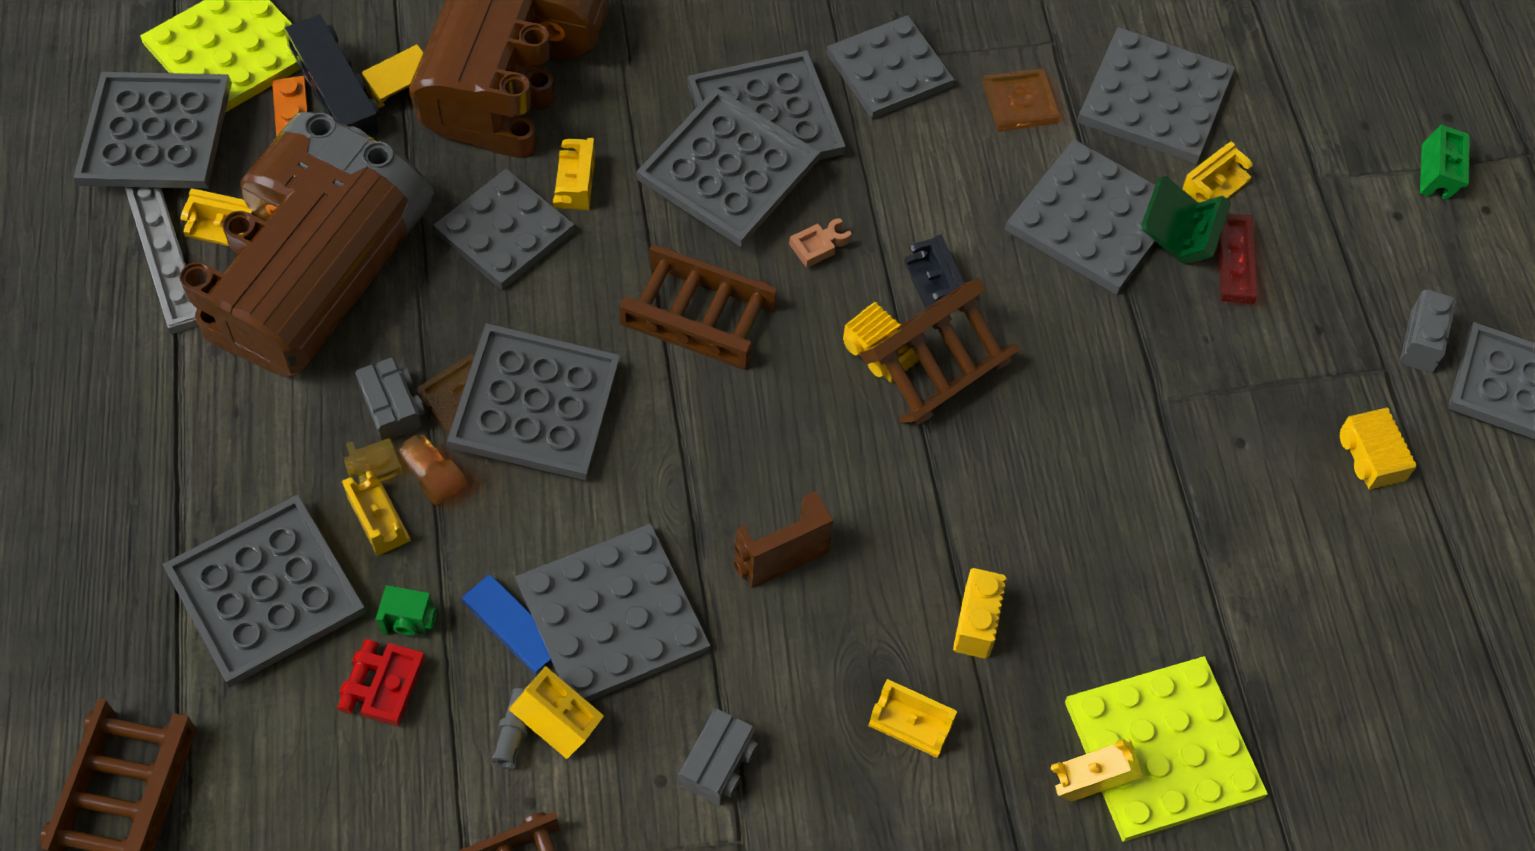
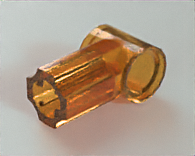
M414 435L405 441L404 446L399 450L400 457L416 475L421 488L434 505L438 506L467 486L466 480L458 467L450 459L446 461L425 435Z

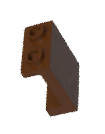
M814 491L802 497L800 521L766 537L754 541L744 525L737 528L736 542L733 543L736 553L733 565L738 576L741 579L746 577L752 588L829 553L833 519L817 492Z

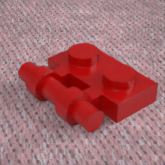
M365 639L361 650L356 651L352 659L354 667L348 681H344L339 691L341 699L337 709L343 713L351 714L355 703L363 701L364 704L360 711L363 717L399 727L424 664L425 654L421 651L388 643L383 656L375 654L379 646L378 642ZM375 670L376 674L371 686L363 685L368 671Z

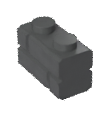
M1428 289L1421 292L1418 300L1411 308L1400 363L1426 372L1434 371L1446 352L1447 339L1456 304L1454 297Z
M392 357L378 362L375 366L369 365L355 372L359 387L382 442L388 443L401 438L402 435L407 436L421 430L420 416L425 415V411L419 396H411L408 388L413 387V383L407 367L400 369L396 359Z
M714 709L678 774V785L716 805L721 804L725 795L731 798L741 779L737 772L742 762L749 764L758 748L759 743L754 741L756 729L740 719H735L719 709Z

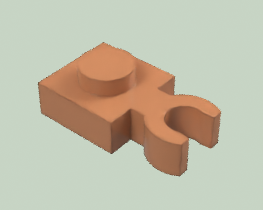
M841 218L832 220L828 228L822 230L819 224H815L790 236L789 245L806 268L835 255V246L841 247L850 243L851 231L843 234L836 233V231L842 229L843 221Z

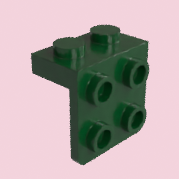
M1163 176L1158 178L1141 227L1149 237L1181 263L1188 264L1213 257L1217 249V243L1223 226L1226 223L1231 202L1222 195L1198 203L1170 178Z

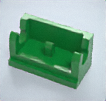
M1440 125L1422 143L1420 194L1429 196L1437 188H1446L1442 193V199H1448L1461 187L1465 188L1469 184L1470 134Z

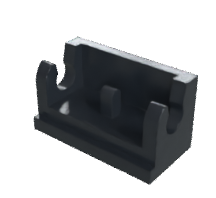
M942 234L910 246L912 253L917 254L905 257L904 263L925 309L964 284Z

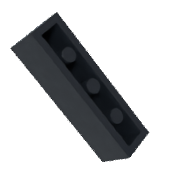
M321 14L285 27L287 46L324 112L333 117L335 121L349 127H356L367 135L378 131L377 117H380L378 105L373 98L368 99L366 96L365 83L359 73H353L351 69L352 61L346 49L340 50L334 27L331 24L326 25Z

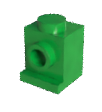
M386 585L376 616V622L380 633L384 635H389L390 629L405 636H413L415 633L427 635L428 629L433 630L435 627L438 609L434 607L430 593Z

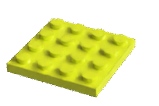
M204 0L140 35L146 48L169 73L228 74L232 85L226 112L271 87L272 80L286 78L300 70L299 65L287 46L285 27L292 25V23L270 0Z
M1205 656L1070 695L1065 700L1066 707L1086 754L1114 745L1117 741L1123 739H1130L1132 741L1143 777L1102 791L1122 842L1264 799L1268 794Z

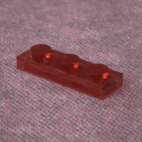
M1228 213L1218 241L1221 301L1254 304L1257 299L1253 215Z

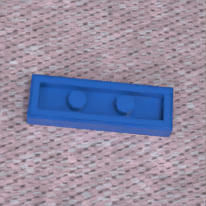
M490 574L461 597L462 602L536 676L545 666L549 667L552 664L532 615Z

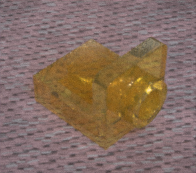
M390 438L357 450L353 441L345 443L349 456L343 457L349 476H357L360 484L367 480V471H372L378 482L403 474Z

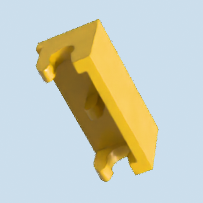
M418 45L362 72L366 93L375 100L378 108L385 106L384 101H386V98L409 87L423 55Z
M587 138V140L565 139L562 141L561 147L567 149L574 148L576 151L561 150L559 152L553 207L589 210L595 166L594 138Z
M1230 141L1188 173L1182 189L1198 203L1222 195L1228 199L1249 183L1251 176L1239 166V163L1246 169L1251 168L1253 164Z
M191 188L190 196L181 214V220L187 221L183 231L185 237L229 246L222 228L224 218L234 211H245L254 216L256 215L248 208L243 199Z
M367 471V480L362 484L357 485L352 477L343 480L342 483L356 516L376 555L379 556L411 540L381 481L378 482L372 471Z
M546 666L508 709L566 759L586 741L604 717L603 714Z
M887 679L880 699L874 706L868 726L938 758L952 728L957 711Z
M1123 739L1117 741L1114 745L1063 763L1058 762L1051 765V770L1057 773L1061 783L1055 785L1058 796L1071 802L1143 777L1130 739Z

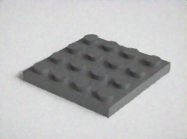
M1117 27L1081 108L1077 123L1197 164L1235 66Z
M807 50L687 76V85L695 108L717 87L819 151V160L845 154V143Z
M101 72L73 176L78 186L208 189L232 85L229 75Z
M716 87L636 171V179L736 245L742 247L819 161L820 152Z
M1073 139L1006 222L1005 230L1117 295L1156 243L1141 227L1155 184Z
M486 323L447 439V448L586 481L618 370L620 355Z
M298 494L162 564L229 688L366 614L363 604Z
M651 523L515 576L518 589L529 613L532 615L557 676L587 702L710 652V644Z

